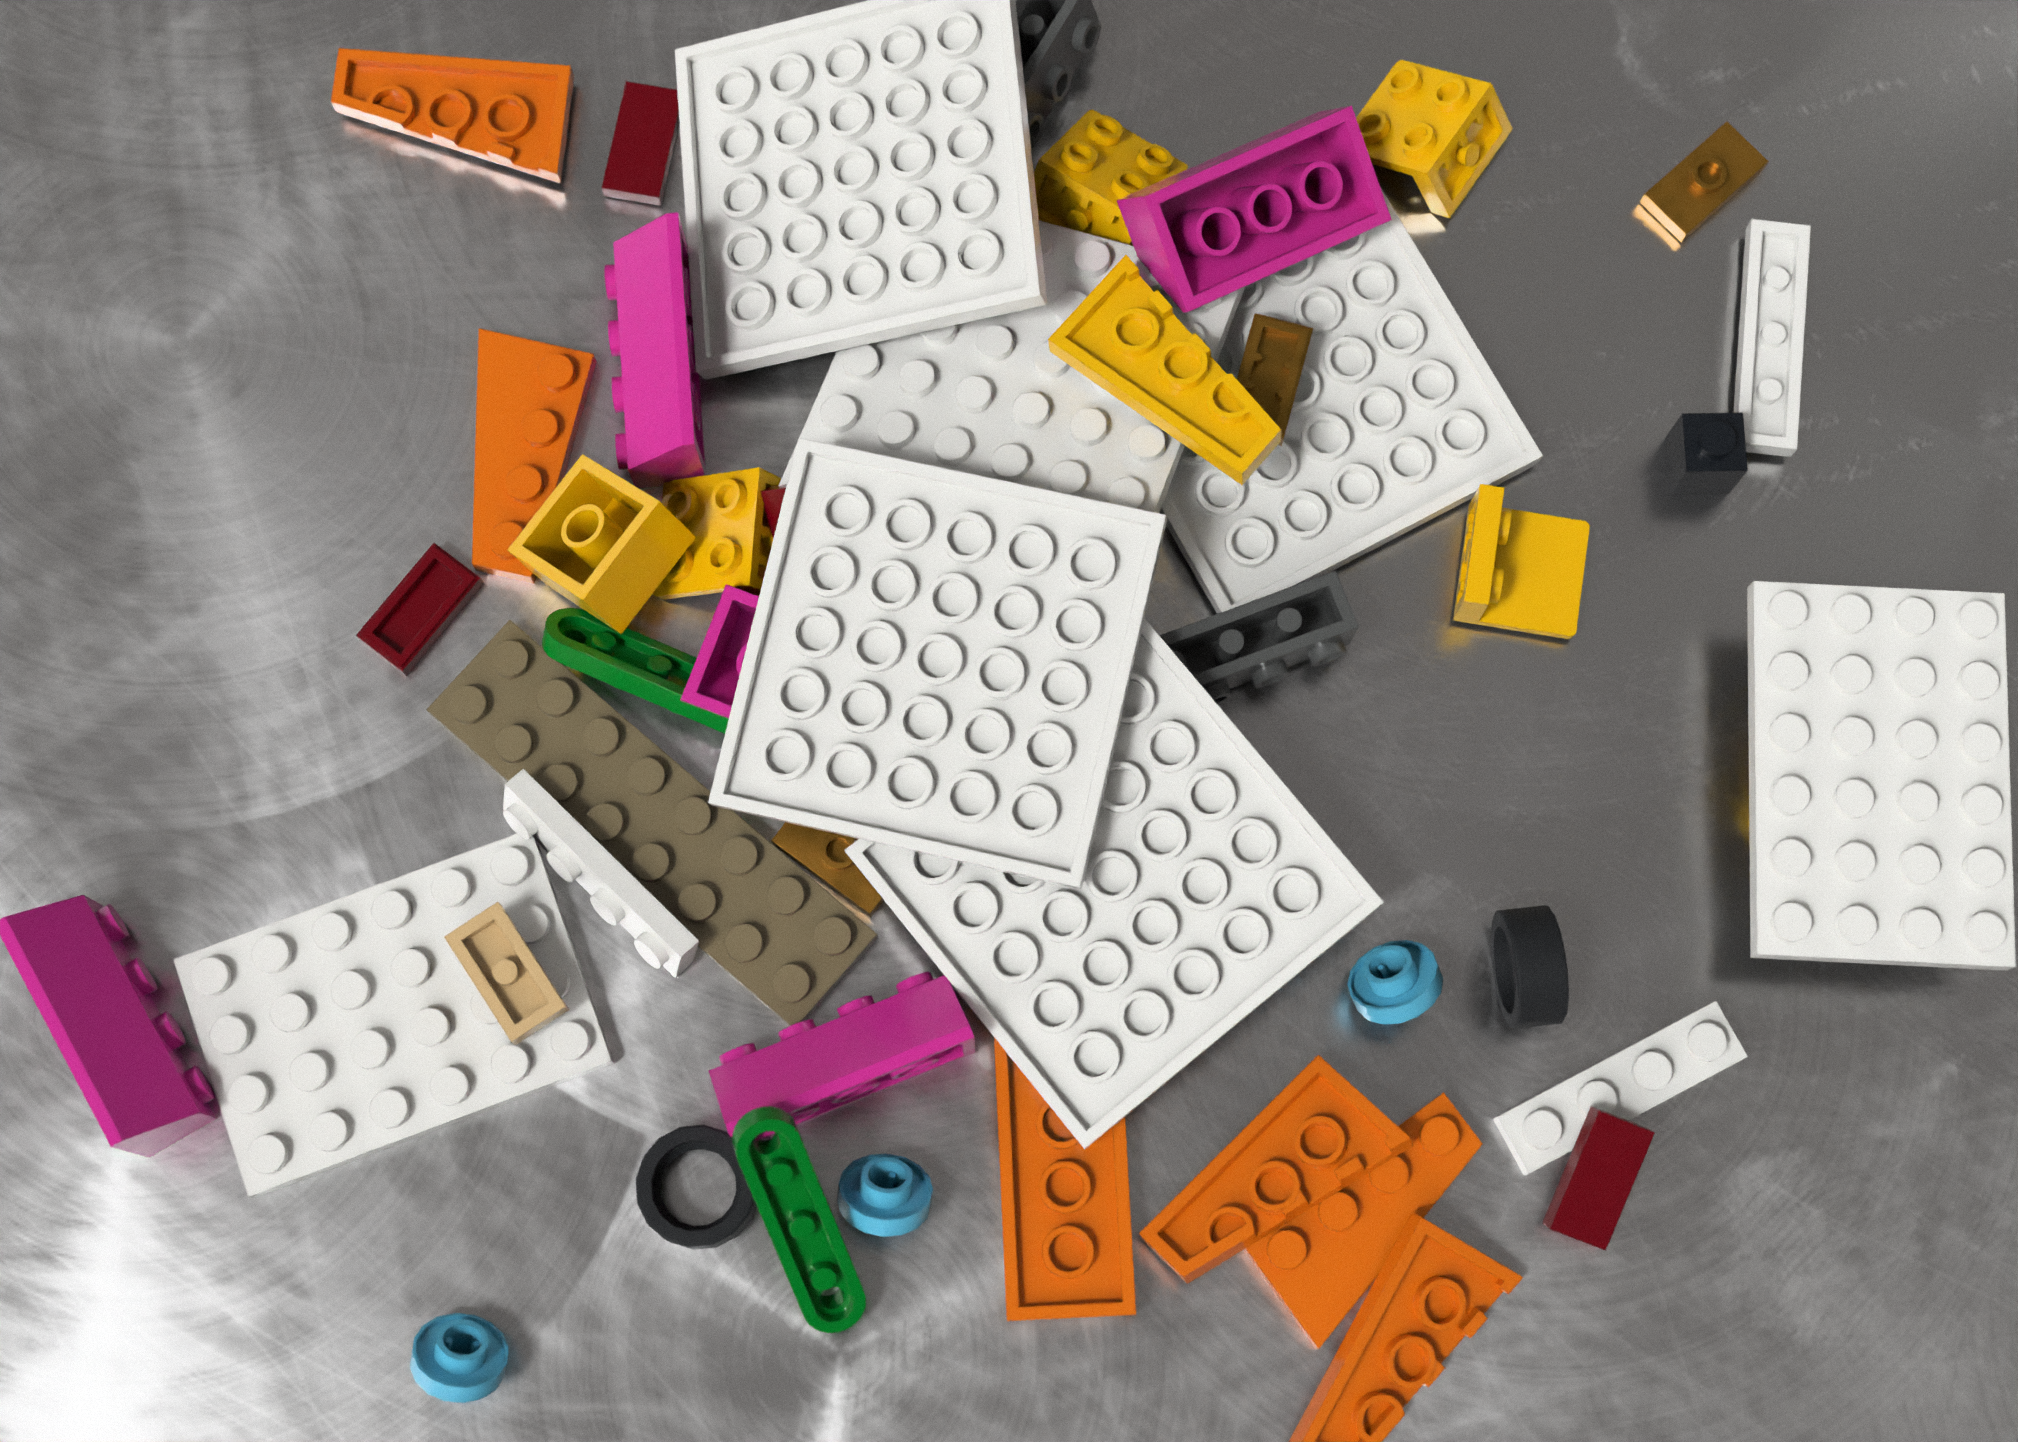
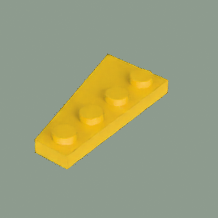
M1127 255L1117 263L1048 339L1049 350L1052 354L1241 485L1248 480L1281 442V428L1232 373L1227 374L1211 357L1210 348L1196 333L1191 334L1173 314L1171 304L1158 290L1154 292L1141 278L1139 268Z

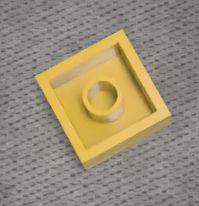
M582 454L507 551L547 586L622 634L696 536L659 500Z

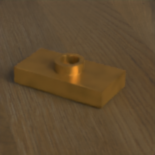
M1726 121L1643 195L1640 203L1682 243L1762 172L1769 161Z
M1255 313L1237 380L1281 428V442L1278 445L1282 446L1313 328Z
M785 822L771 840L774 846L870 917H872L884 901L844 851L858 840L857 838Z

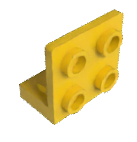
M1399 60L1395 63L1356 117L1372 164L1413 176L1431 213L1447 218L1452 216L1513 130L1492 83L1406 60Z
M1088 110L1038 160L1034 171L1038 219L1046 223L1133 246L1116 200L1187 170L1188 166L1173 157L1164 147L1151 144L1122 127L1116 119L1102 115L1095 110Z
M758 467L678 479L664 483L662 504L696 538L653 594L665 600L723 593L727 584L759 596L773 542L760 491L770 486L779 485L781 478Z
M1480 484L1468 506L1453 621L1563 639L1573 638L1578 624L1590 529L1589 523L1583 520L1502 508L1505 488Z

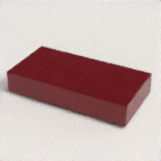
M626 81L601 187L604 196L662 206L680 125L678 92L676 89Z
M433 543L355 636L405 676H408L484 585V582L465 565Z
M1591 1106L1542 1224L1550 1230L1606 1251L1655 1132L1647 1127Z

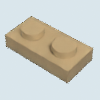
M496 902L444 936L514 1045H517L569 1010L499 902Z

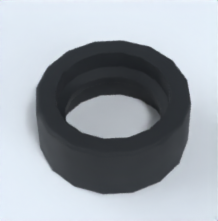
M1547 905L1497 910L1491 925V959L1497 997L1504 1019L1510 1028L1515 1029L1562 1024L1568 1011L1569 981L1563 939L1554 913Z
M707 1125L679 1127L658 1138L643 1156L636 1177L637 1204L647 1225L666 1241L692 1250L717 1248L739 1236L753 1219L757 1205L737 1161L732 1138L728 1132ZM705 1149L718 1153L729 1163L735 1175L736 1193L732 1206L721 1218L707 1225L692 1226L678 1221L668 1212L662 1200L661 1182L666 1168L676 1157L690 1150Z

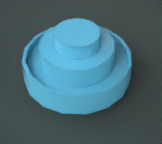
M1401 940L1390 941L1374 947L1360 957L1350 971L1347 985L1357 1011L1368 1021L1385 1025L1400 1024L1414 1019L1432 1007L1441 994L1444 979L1431 950L1421 943Z
M887 1153L873 1154L854 1160L843 1170L838 1184L837 1202L840 1214L851 1226L860 1231L881 1237L900 1236L916 1230L927 1220L932 1203L933 1187L930 1176L915 1162L902 1156Z
M447 1314L438 1316L424 1324L416 1334L413 1342L410 1369L415 1382L427 1394L447 1402H471L483 1399L498 1388L505 1377L509 1347L503 1333L490 1321L471 1314Z

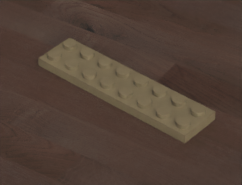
M511 620L499 630L426 709L433 718L507 782L524 769L699 940L698 948L788 1026L807 1020L878 939L877 933L733 810L709 804L710 790L564 665L550 658L543 650V647Z

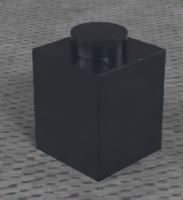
M1743 412L1681 414L1666 436L1670 494L1730 493L1748 471Z

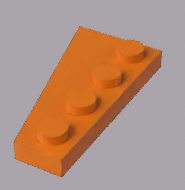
M339 48L331 103L338 113L561 184L574 74L571 65Z
M479 328L472 565L476 571L535 584L536 575L507 550L565 477L597 364L593 353Z
M1318 1054L1139 1235L1188 1284L1412 1147L1411 1138Z
M1444 1092L1398 1126L1411 1138L1412 1147L1244 1249V1252L1316 1350L1323 1345L1378 1276L1410 1214L1413 1213L1424 1218L1482 1146V1142Z
M1411 1213L1289 1442H1382L1405 1416L1404 1406L1422 1385L1430 1387L1445 1369L1441 1363L1465 1336L1470 1339L1488 1319L1484 1313L1503 1292L1510 1294L1523 1277L1423 1217Z

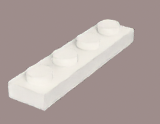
M1751 219L1746 227L1733 413L1743 412L1746 452L1791 457L1797 450L1810 225Z
M522 769L505 783L503 815L509 826L523 839L528 840L534 835L536 841L548 852L546 855L547 860L555 872L567 882L576 880L591 895L590 902L606 922L611 925H616L619 922L635 938L634 945L645 961L657 969L664 966L675 978L693 963L699 940L535 779Z
M1715 1001L1501 1114L1493 1120L1523 1175H1527L1573 1150L1591 1106L1630 1120L1745 1059L1748 1055L1718 1003Z

